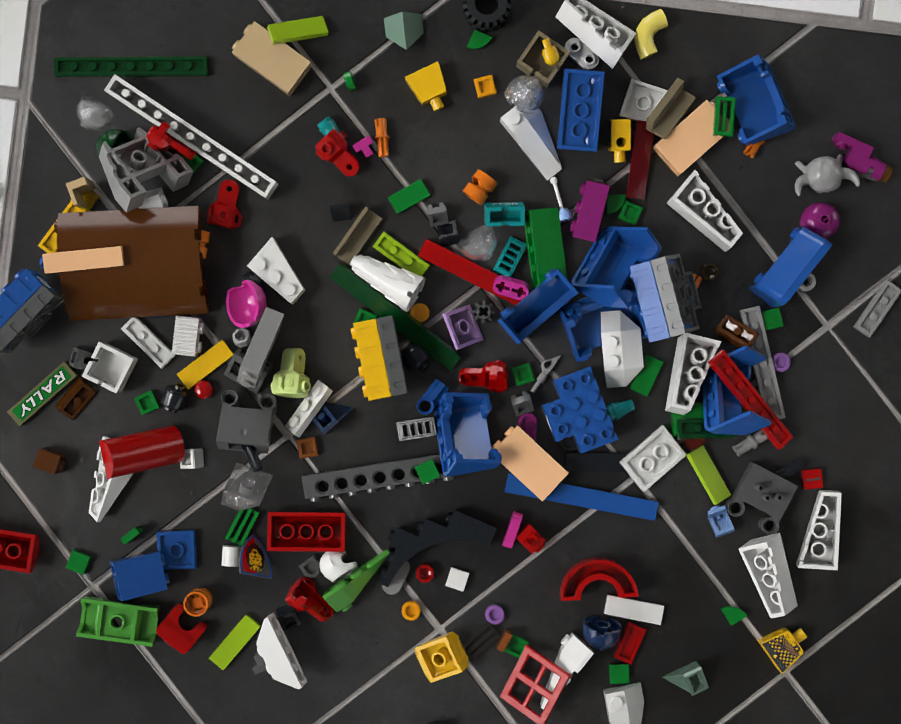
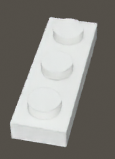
M318 380L285 427L300 438L333 391Z

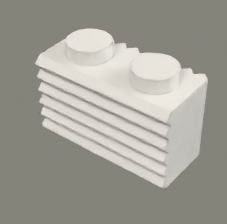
M176 316L172 354L197 357L198 353H201L202 342H199L200 334L204 332L202 319Z

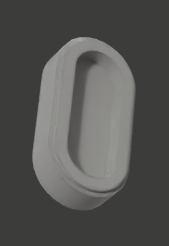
M408 561L397 571L389 587L382 585L383 590L387 594L394 595L400 591L410 570Z

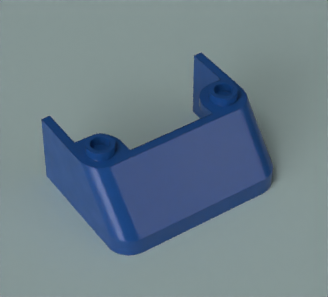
M803 226L796 227L789 235L791 239L786 249L767 272L757 275L753 281L755 285H751L748 289L771 307L785 305L828 252L832 243Z
M551 269L544 275L547 278L512 309L508 306L500 313L502 317L498 322L517 344L521 343L523 339L579 293L560 269L556 271Z
M746 345L728 353L729 357L748 380L751 377V367L766 360V356ZM709 366L707 375L702 382L704 427L707 431L713 434L748 435L771 425L770 420L751 410L742 414L740 402L712 367Z

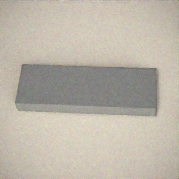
M885 280L853 327L870 338L901 294V289L889 280Z

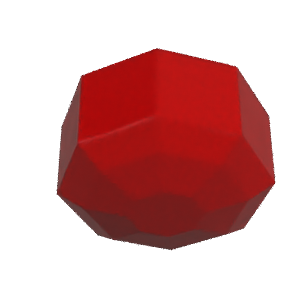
M205 380L196 383L194 389L197 397L202 399L212 396L214 391L211 382Z
M421 564L416 569V578L421 583L430 582L434 578V568L430 564Z

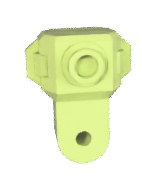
M287 348L283 351L281 369L273 375V381L271 382L273 394L286 398H305L308 396L311 384L309 382L310 378L304 374L306 356L303 349Z

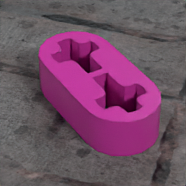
M500 275L494 280L493 289L499 295L523 300L529 294V285L525 281L505 275ZM501 282L505 283L503 288H500L499 284ZM520 287L523 288V291H522L521 294L518 293V289H519Z
M513 512L502 546L512 548L523 514Z

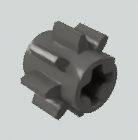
M483 300L480 306L478 303H475L477 310L471 311L477 315L474 320L480 318L482 319V324H484L485 319L492 321L490 314H495V311H491L490 307L493 304L491 303L487 306L485 305V300ZM480 307L483 309H488L487 317H485L484 315L479 316Z

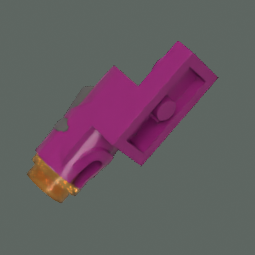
M840 132L833 135L831 142L835 143V147L841 150L848 149L842 162L847 168L855 171L859 178L870 181H883L885 183L888 181L893 169L873 155L870 157L874 147Z

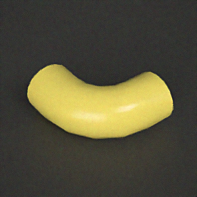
M662 9L647 15L636 28L634 41L640 60L658 52L653 40L654 35L659 30L668 27L667 18Z

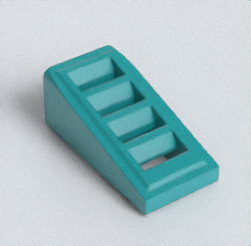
M510 236L493 271L511 277L527 244ZM513 243L521 247L520 251L510 247V244ZM507 250H510L518 254L517 257H514L506 253ZM504 256L513 260L514 263L511 264L503 260ZM500 263L510 267V271L500 267Z

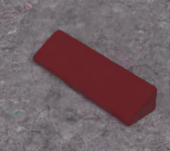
M636 121L626 198L645 199L654 133L646 130V121Z

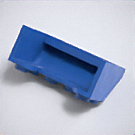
M605 227L597 235L596 242H593L574 275L572 284L579 292L605 307L629 308L634 295L630 290L623 289L630 278V266L636 265L638 262L656 259L662 246L648 227Z

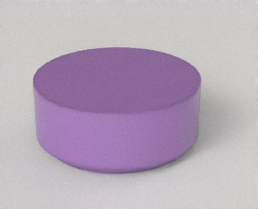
M776 353L772 356L775 371L784 372L790 367L791 361L787 354Z
M497 604L488 606L485 611L486 620L491 624L501 623L504 619L503 608Z

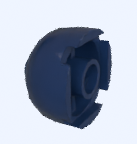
M602 615L586 617L583 624V637L585 641L597 651H604L614 647L621 636L622 626L617 620L608 617V620H601Z

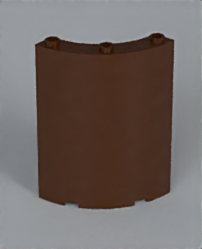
M199 206L133 209L127 213L124 210L58 213V220L54 222V229L57 233V252L116 246L123 247L125 266L56 272V275L60 276L64 298L65 314L68 313L71 321L209 313V294L206 280L202 279L201 271L204 270L203 254L200 252L199 241H202V216Z

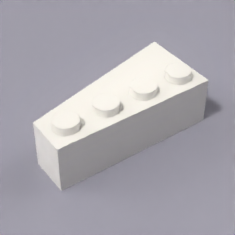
M564 0L556 15V18L612 69L636 35L634 31L587 0Z
M694 170L669 199L667 204L726 252L732 248L743 233L730 215L721 207L722 204L719 200L715 199L709 191L710 188L707 184L703 183L700 179L698 172Z
M690 333L682 334L678 337L665 411L681 415L691 411L700 391V386L707 375L710 366L708 362L715 356L722 341Z
M818 491L796 562L798 568L838 570L842 495L840 491Z
M780 533L751 539L738 548L770 618L785 616L798 605Z

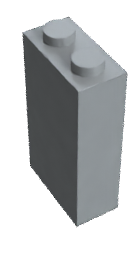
M268 307L265 308L240 365L237 381L242 386L248 388L256 387L280 331L284 317L283 313Z

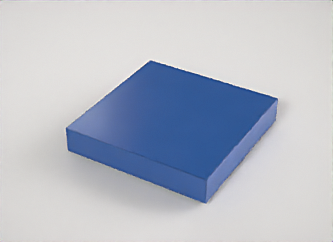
M196 530L156 532L157 551L160 552V555H164L166 563L163 566V570L197 568Z

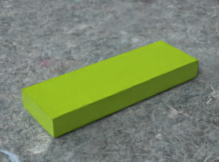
M323 16L268 24L267 27L273 45L328 36V29Z
M385 232L381 234L373 245V248L400 268L423 276L430 266Z
M703 445L686 454L714 505L719 504L731 495Z
M246 614L209 659L224 670L261 625Z

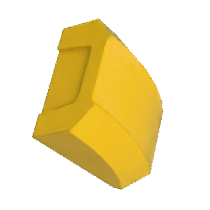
M453 631L414 648L415 655L430 683L461 673L469 666L468 656L459 640V635Z

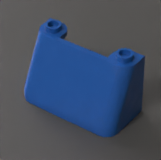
M759 54L717 75L719 91L725 93L728 97L736 98L735 114L741 126L738 138L742 144L750 146L796 129L772 68Z
M626 284L623 289L630 290L634 295L629 308L605 307L587 296L567 303L558 310L576 362L588 360L593 354L592 349L602 346L601 312L621 310L641 328L642 340L647 338L645 323L640 315V304L635 297V291L631 285Z
M445 392L436 405L434 419L444 476H457L494 469L501 463V453L497 449L491 448L486 417L492 411V402L489 400L488 393Z

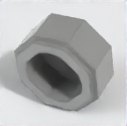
M245 328L236 329L232 334L234 344L240 348L246 347L251 343V333Z

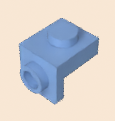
M716 505L708 511V520L716 538L734 532L735 529L727 513L726 505Z

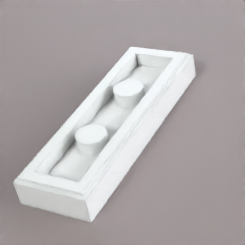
M138 317L131 318L121 328L161 369L176 356Z
M607 594L604 614L658 625H661L664 605L630 598H619Z

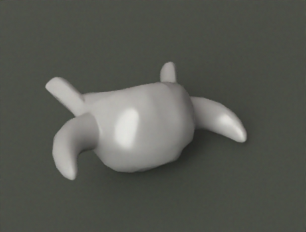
M839 154L836 159L829 156L818 157L807 165H804L801 161L795 162V165L804 173L795 181L794 187L797 196L801 195V189L806 185H809L815 192L821 194L836 190L841 185L842 179L851 180L859 187L860 179L855 171L842 167V154Z

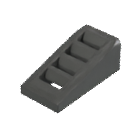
M434 416L396 422L399 441L437 435ZM429 421L430 432H426L425 422ZM417 423L422 425V434H419ZM410 424H414L415 435L411 434ZM402 425H406L408 436H404Z

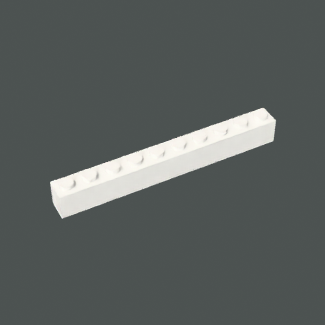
M114 74L104 89L109 95L154 125L160 127L163 121L170 125L166 133L196 151L199 155L265 199L269 200L279 185L276 181Z

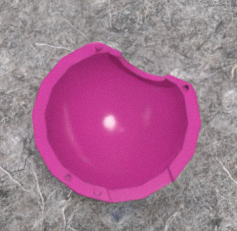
M245 280L242 282L244 285L227 291V313L233 324L240 328L255 325L261 320L267 307L266 295L263 289L252 280Z

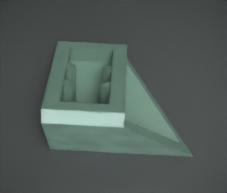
M400 12L384 18L386 38L405 50L424 34L422 14Z
M697 661L662 677L688 691L692 696L709 688L703 670Z

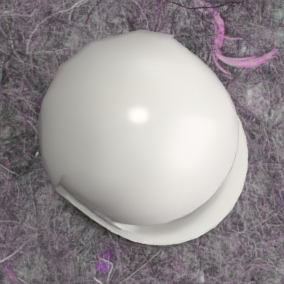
M325 552L320 559L319 565L322 574L333 583L345 578L358 568L356 562H342V559L347 555L346 552Z

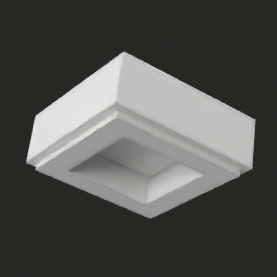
M451 567L445 586L464 591L469 572Z

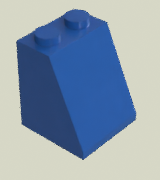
M159 551L109 561L117 598L121 601L168 589L167 584H170L169 576L163 570V566L166 565L163 554L160 555Z

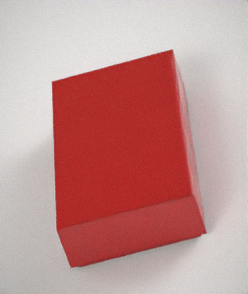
M628 621L613 657L632 665L646 629Z

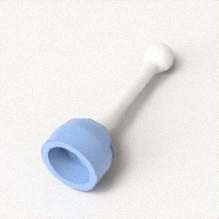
M552 177L550 183L554 186L559 203L560 223L572 220L573 217L570 210L563 207L557 186L558 180L556 177Z

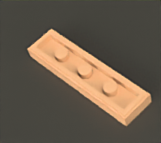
M122 246L42 254L45 274L125 266Z

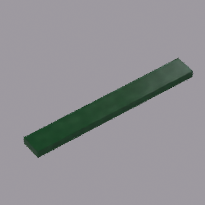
M208 56L54 57V76L56 78L113 77L115 74L118 77L209 76Z
M343 262L338 264L329 277L381 318L393 316L395 327L400 333L416 345H421L431 357L451 371L462 357V354L409 313L387 299L384 294L371 287L370 283L355 274Z

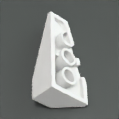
M530 97L513 107L500 118L501 124L547 181L562 170L543 114Z
M103 436L102 440L110 438L107 436ZM99 447L96 459L100 460L98 471L94 472L96 488L92 490L89 514L96 522H101L133 475L128 474L107 479L101 448Z
M573 632L570 635H565L562 639V645L555 660V664L571 674V678L573 672L578 673L594 654L590 645ZM552 671L546 685V689L553 692L560 679ZM542 696L540 705L544 710L548 699Z
M640 682L603 689L609 724H641L644 697Z

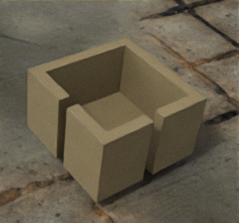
M538 30L518 59L516 67L528 76L534 74L533 79L548 88L557 72L568 59L570 51L549 38L551 45H555L560 58L556 65L550 66L546 64L542 55V49H544L542 40L549 37Z

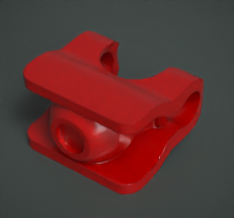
M178 603L157 627L156 633L172 648L181 654H185L204 633L208 625L202 621L192 630L183 629L180 626L179 618L184 612V605Z

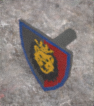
M252 534L242 546L239 555V573L272 579V569L267 551L261 541Z

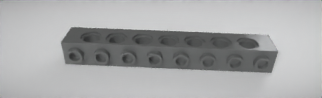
M440 454L305 474L302 476L305 499L310 498V502L322 500V496H329V499L341 497L340 494L348 493V496L358 495L361 490H367V493L377 492L380 487H386V490L398 488L397 485L405 484V487L415 486L416 482L421 480L419 476L414 475L413 468L430 459H433L434 464H441ZM402 469L405 477L397 479L394 476V471ZM443 471L439 473L440 477L436 478H443V481L454 480V476H444ZM383 472L386 480L378 482L375 479V474ZM364 475L367 479L366 484L359 485L356 481L357 476ZM345 478L348 482L347 487H339L338 479ZM435 479L426 484L435 483ZM326 481L329 485L328 490H320L319 482Z

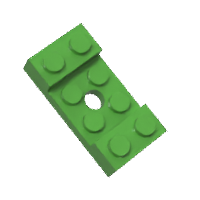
M90 596L81 598L82 613L76 637L150 647L156 644V629L158 627L161 606L116 602ZM114 617L122 619L121 627H116L113 624Z

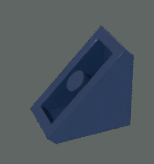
M325 402L313 418V422L325 435L354 408Z

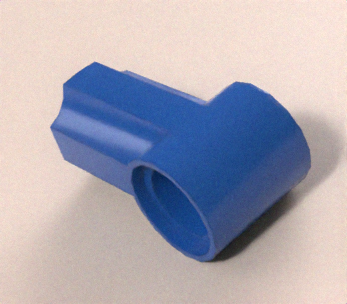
M436 378L418 401V412L422 415L430 414L449 388ZM422 401L430 403L431 408L429 411L423 412L420 409Z

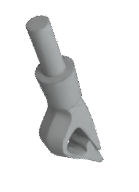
M560 355L544 360L541 363L542 373L536 378L537 382L530 391L535 393L540 384L545 382L548 374L561 357ZM549 361H552L551 365L546 368L545 364Z

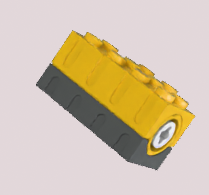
M387 316L353 323L354 327L351 328L352 339L357 340L358 347H354L356 358L361 361V366L358 369L360 378H364L365 385L362 386L364 398L368 397V401L408 393L394 317Z

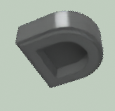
M312 555L298 566L303 574L309 578H314L321 572L320 561L315 555Z

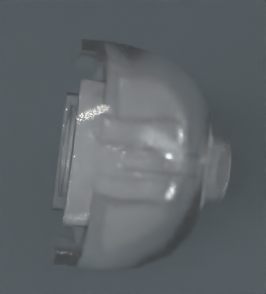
M521 75L510 82L505 90V98L510 105L514 103L518 106L516 108L518 111L533 114L539 109L544 100V89L537 78Z
M84 94L76 109L77 116L81 120L80 125L88 131L90 129L94 131L107 129L116 120V117H112L114 113L101 101L91 100L93 96Z
M482 225L467 234L470 236L465 241L462 238L458 243V247L467 258L476 261L481 259L486 261L493 256L492 253L497 246V237L491 226L487 228L486 225Z

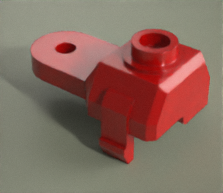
M163 121L160 127L157 125L151 127L146 137L149 142L147 146L157 152L158 150L167 151L173 148L190 160L194 158L197 153L196 151L166 133L170 125Z
M333 129L315 145L316 154L321 160L333 162L344 175L354 176L360 169V163L348 150V142L344 139L347 135L343 131L338 132L336 129Z
M229 179L221 183L217 201L212 203L210 209L207 210L206 218L208 224L229 230H234L241 226L243 216L236 207L239 186L235 181ZM228 187H230V188L232 189L231 192H228V191H227V188H228ZM235 217H239L237 224L234 222Z
M503 361L487 362L483 368H464L460 370L459 383L464 386L485 387L492 392H504L508 389L509 373L507 365Z
M300 577L291 586L285 598V601L297 611H308L322 622L327 621L334 614V609L318 594L315 582L309 577Z

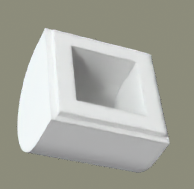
M223 545L221 565L239 567V555L242 547Z

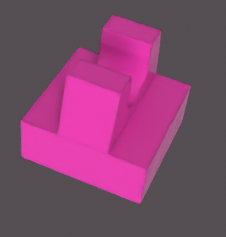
M366 136L352 145L356 152L362 150L366 158L373 154L368 146L373 143L370 136Z

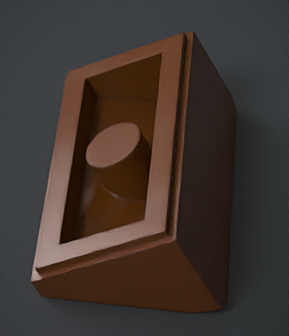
M727 314L715 332L716 335L737 348L745 345L752 348L759 336V333Z
M79 377L58 401L56 408L60 413L73 421L96 394L97 390Z

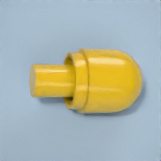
M546 38L542 40L544 46L542 55L545 63L553 66L559 62L560 57L555 45L552 46L550 39Z

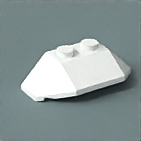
M621 310L601 312V337L607 388L626 387L644 367L641 328Z
M273 612L263 621L256 643L257 651L263 657L266 663V670L274 680L300 689L307 683V679Z

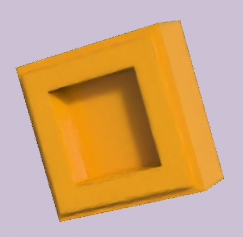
M492 75L473 80L478 99L497 94Z

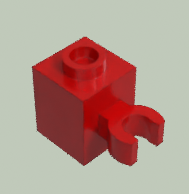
M529 522L516 535V539L531 554L535 551L539 553L545 547V538Z

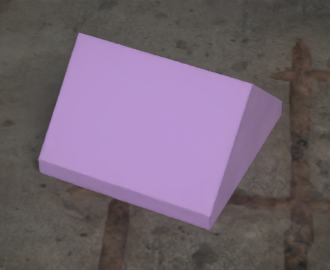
M470 304L442 314L456 350L484 340L477 321L474 320L475 316L471 312Z

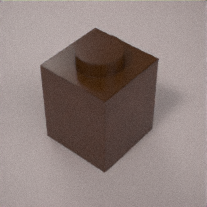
M39 448L33 467L51 474H58L65 467L66 460L64 458L66 455L47 448Z

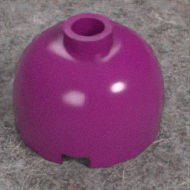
M818 202L809 205L803 210L799 224L800 227L803 226L828 239L839 228L840 218L833 206L828 203Z

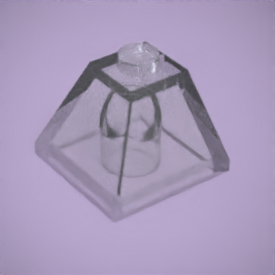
M237 463L223 491L221 504L238 511L260 506L273 475L262 471L253 472L251 467Z

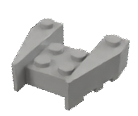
M140 127L136 130L134 140L113 149L104 141L99 154V159L113 196L126 213L143 204L147 191L140 183L160 175L174 192L187 186L193 174L191 167L177 153L174 155L168 150H158L156 152L148 147L147 144L149 142L146 137L148 133Z

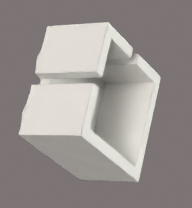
M98 342L91 358L99 360L98 362L89 361L82 377L96 384H101L102 387L116 394L122 393L138 358L105 342Z

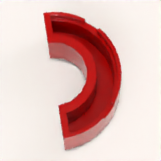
M592 557L576 563L566 573L560 587L561 601L581 600V594L585 586L595 580H606L613 584L619 598L639 597L636 583L628 571L619 563L603 557Z

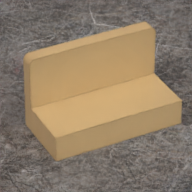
M82 177L66 183L74 206L86 209L87 206L82 194L96 189L94 181Z

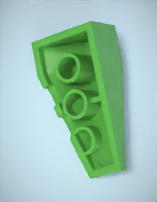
M387 548L331 586L323 594L324 600L336 612L348 610L353 606L351 603L375 574L391 550Z

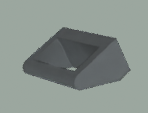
M246 347L238 348L224 373L225 376L240 384L237 381L238 374L231 370L236 362L242 363L247 352ZM266 361L256 387L245 388L257 394L274 364Z

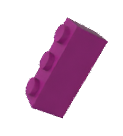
M586 179V183L582 182L579 194H582L581 202L577 201L575 213H578L577 218L572 220L570 227L573 237L596 242L610 188L609 184L591 179Z

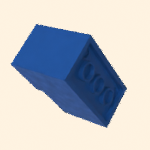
M564 69L557 149L597 152L605 72Z

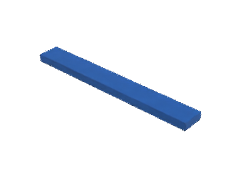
M508 473L505 492L538 498L512 473ZM559 483L544 499L653 521L656 519L659 504L658 501Z

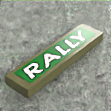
M64 361L8 410L7 413L19 426H22L71 383L78 374Z

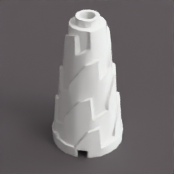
M355 255L350 262L355 274L370 283L371 287L384 294L387 299L406 312L412 308L419 297L417 296L419 291H422L425 284V277L403 268H397L387 262L383 263L369 256Z

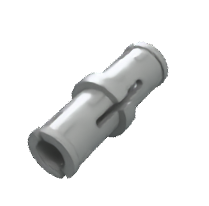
M760 430L752 436H746L745 440L732 446L736 455L740 457L752 448H758L757 445L766 441L768 437Z

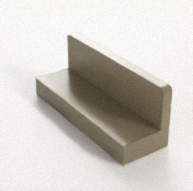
M679 78L675 80L647 118L646 130L663 139H667L695 101V96L683 90V80Z
M365 206L333 254L350 266L352 258L359 254L383 219Z

